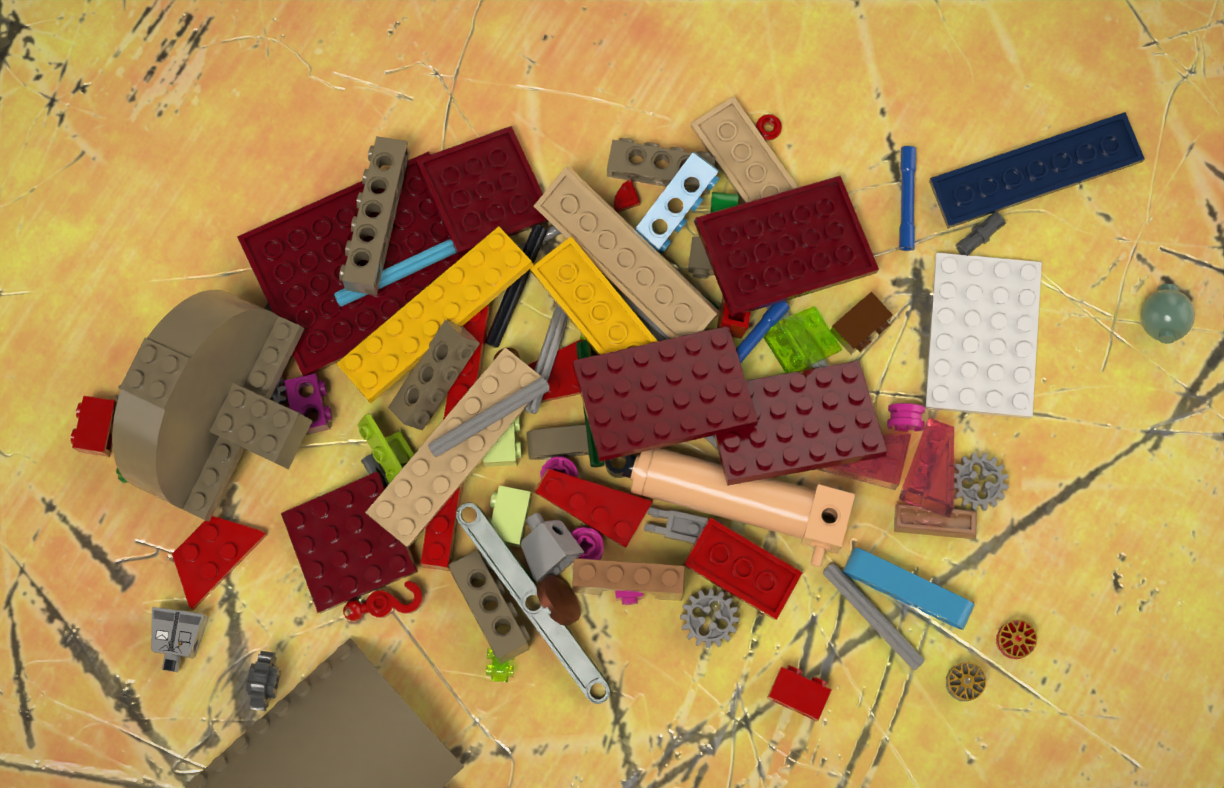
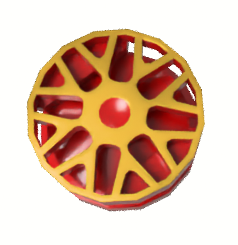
M1012 620L999 629L996 635V644L998 650L1007 658L1021 659L1034 651L1037 645V634L1030 623L1024 620Z

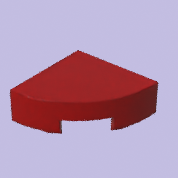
M632 179L623 183L615 195L614 210L617 213L640 205Z

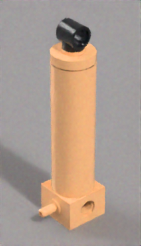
M662 448L644 451L640 455L622 456L626 464L620 469H616L611 465L613 459L605 460V467L610 476L614 478L627 477L633 480L631 493L643 494V496L801 538L802 545L814 548L810 563L814 567H821L825 551L837 554L842 547L855 494L819 484L816 490L773 478L727 486L722 464ZM821 516H830L834 523H825Z

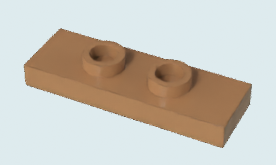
M907 504L895 505L894 532L965 539L976 538L977 511Z

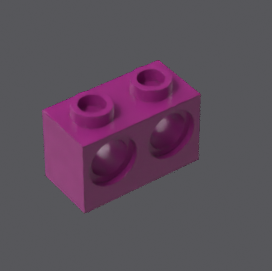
M316 374L285 380L291 410L305 417L310 412L319 413L318 420L311 423L306 435L330 430L328 422L333 421L330 407L324 404L323 396H327L324 380L320 381ZM307 386L314 388L313 394L310 397H301L303 388Z

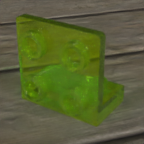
M814 306L777 322L763 337L785 373L806 370L811 365L831 357L842 350Z

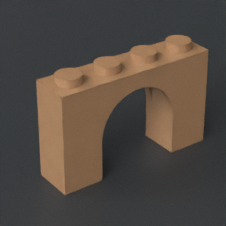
M574 558L572 588L576 594L601 595V591H632L652 594L655 596L654 599L681 601L685 566Z

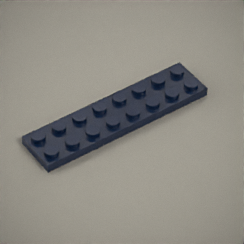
M1126 112L932 177L929 183L948 229L992 214L995 211L998 212L1142 163L1145 158Z

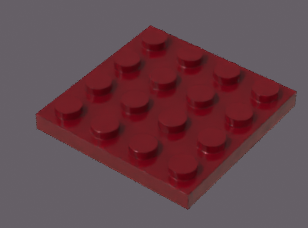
M512 126L417 159L415 162L449 240L453 242L457 256L469 252L497 227H500L509 237L531 229L535 224L542 225L549 222L534 207L535 203L543 195V192Z
M378 471L281 513L317 613L328 611L418 572L410 549L365 513L386 489L382 475Z

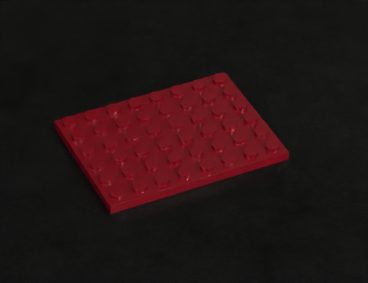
M429 151L408 160L383 270L449 240L415 165L417 159L430 155ZM362 181L237 236L272 312L304 328L292 353L302 376L311 375L339 362L467 253L459 256L455 253L378 289L377 295L368 294L344 306H340L334 294L345 288L339 278L342 265H346L348 256L345 255L347 241L352 240L351 223L353 217L358 215L357 198L360 192L363 193L365 186ZM377 189L374 193L381 194L385 189ZM373 212L368 217L375 218L380 213ZM367 236L362 241L370 242L374 237ZM361 260L357 263V266H365L369 261Z

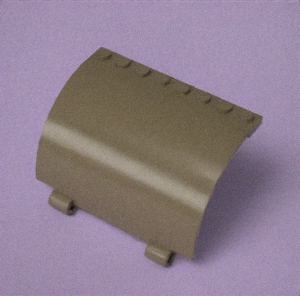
M350 638L343 645L339 646L329 658L319 664L309 676L298 683L289 694L278 701L270 711L258 719L241 737L237 738L220 756L216 757L210 765L196 775L185 788H446L444 785L464 766L418 717Z

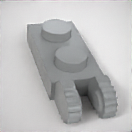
M649 508L647 514L655 518L668 519L667 526L664 528L654 524H645L644 531L694 544L708 518L673 510L669 512Z

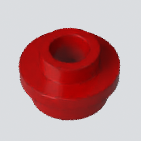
M768 114L758 119L756 128L764 140H774L780 135L782 124L776 116ZM771 125L773 130L767 132L764 130V126Z

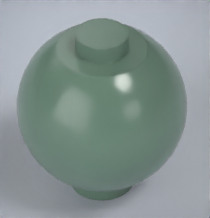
M1163 284L1143 303L1140 319L1148 335L1161 343L1170 344L1188 334L1194 324L1195 311L1190 299L1185 294L1179 292V288L1176 285Z

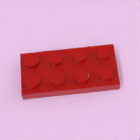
M708 518L682 564L773 620L778 619L803 573L712 518Z

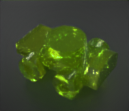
M488 648L487 659H492V665H486V676H491V682L508 683V677L514 676V666H509V661L500 665L492 649Z

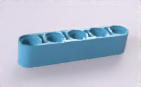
M856 547L853 548L842 571L854 580L961 630H964L975 606L971 601Z

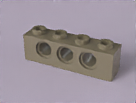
M628 138L613 139L607 165V177L623 180L632 179L634 182L667 187L692 153L685 152L684 149L679 147H670V149L660 148L658 144L646 142L642 145L634 143L633 140ZM696 152L715 167L716 157H712L707 152ZM633 156H639L643 161L640 164H632L629 159ZM659 160H664L669 165L664 169H659L655 166V163ZM688 177L685 180L687 190L696 191L699 189L700 183L697 178ZM705 188V190L702 193L710 194V191L707 188Z
M444 320L430 342L429 349L415 365L388 408L404 425L423 431L480 343L463 326H458Z
M478 550L449 564L450 572L498 663L501 665L528 651L527 641L531 640L524 625L520 627L517 625L514 618L518 615L511 602L506 604L502 597L505 594V590L499 579L493 580L489 573L493 569L484 557L481 558ZM477 578H482L486 581L484 586L480 588L473 587L472 582ZM494 601L498 603V607L493 611H487L484 609L487 602ZM502 624L511 627L510 631L504 635L498 634L496 630Z

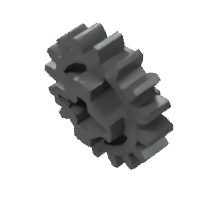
M260 651L257 662L250 665L246 691H248V695L251 697L250 705L253 710L266 711L267 707H269V700L277 696L281 671L275 665L277 657H275L276 653Z

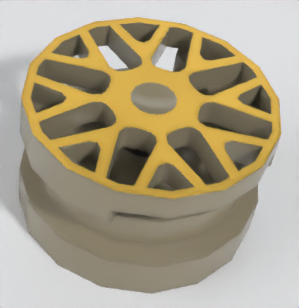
M972 662L957 664L948 671L946 676L947 691L958 701L968 702L974 700L984 692L986 687L984 671Z

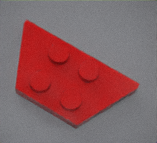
M212 516L209 522L204 521L172 553L189 607L194 610L267 534L261 530Z

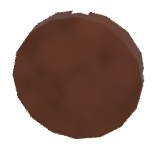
M548 575L537 584V596L541 606L544 609L548 607L552 612L549 614L550 617L560 625L570 626L578 621L581 611L572 590L564 581L556 576Z

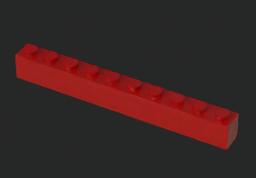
M489 305L463 325L480 344L447 393L443 420L481 376L485 340L490 318ZM464 482L426 526L420 563L423 568L450 571L448 565L452 561L458 523L456 513L461 504Z

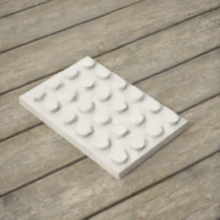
M936 253L925 409L1030 419L1033 417L1042 262Z

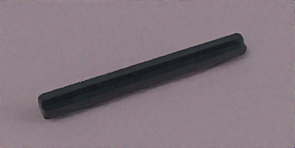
M538 224L533 225L523 252L533 264L547 233V229ZM530 269L507 288L486 337L485 343L494 348L499 347L530 274Z

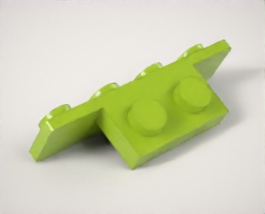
M366 414L358 423L359 433L368 442L374 459L383 467L390 484L414 454L400 431L384 438L372 416Z

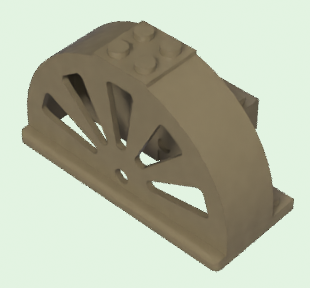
M222 290L199 292L174 307L156 325L149 336L144 338L120 386L121 391L113 422L112 444L115 462L123 478L133 486L209 522L245 449L289 470L312 420L270 400L304 328L279 317L271 311Z

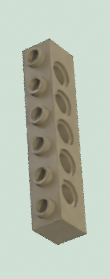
M376 136L374 146L371 145L369 148L368 160L370 165L369 169H365L363 173L362 183L365 186L363 193L360 192L358 194L357 208H359L357 217L354 216L352 219L351 232H353L351 241H347L345 255L348 257L346 265H342L339 278L343 282L346 291L377 295L410 155L407 141ZM384 165L391 166L387 170H380V168ZM377 189H385L381 194L374 193ZM373 212L380 213L375 218L368 217ZM367 236L374 237L370 242L362 241ZM361 260L369 261L365 266H357V263Z

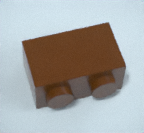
M870 292L832 325L830 333L851 355L856 350L861 353L872 343L869 340L876 333L880 336L890 328L891 324L889 322L893 314Z

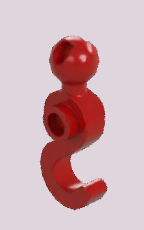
M406 581L404 586L414 594L411 604L403 605L394 596L379 590L371 593L366 603L361 604L356 600L347 602L343 608V615L348 621L356 622L366 613H370L376 618H385L392 613L393 608L402 614H412L421 607L423 594L415 583ZM351 610L350 615L346 616L345 611Z

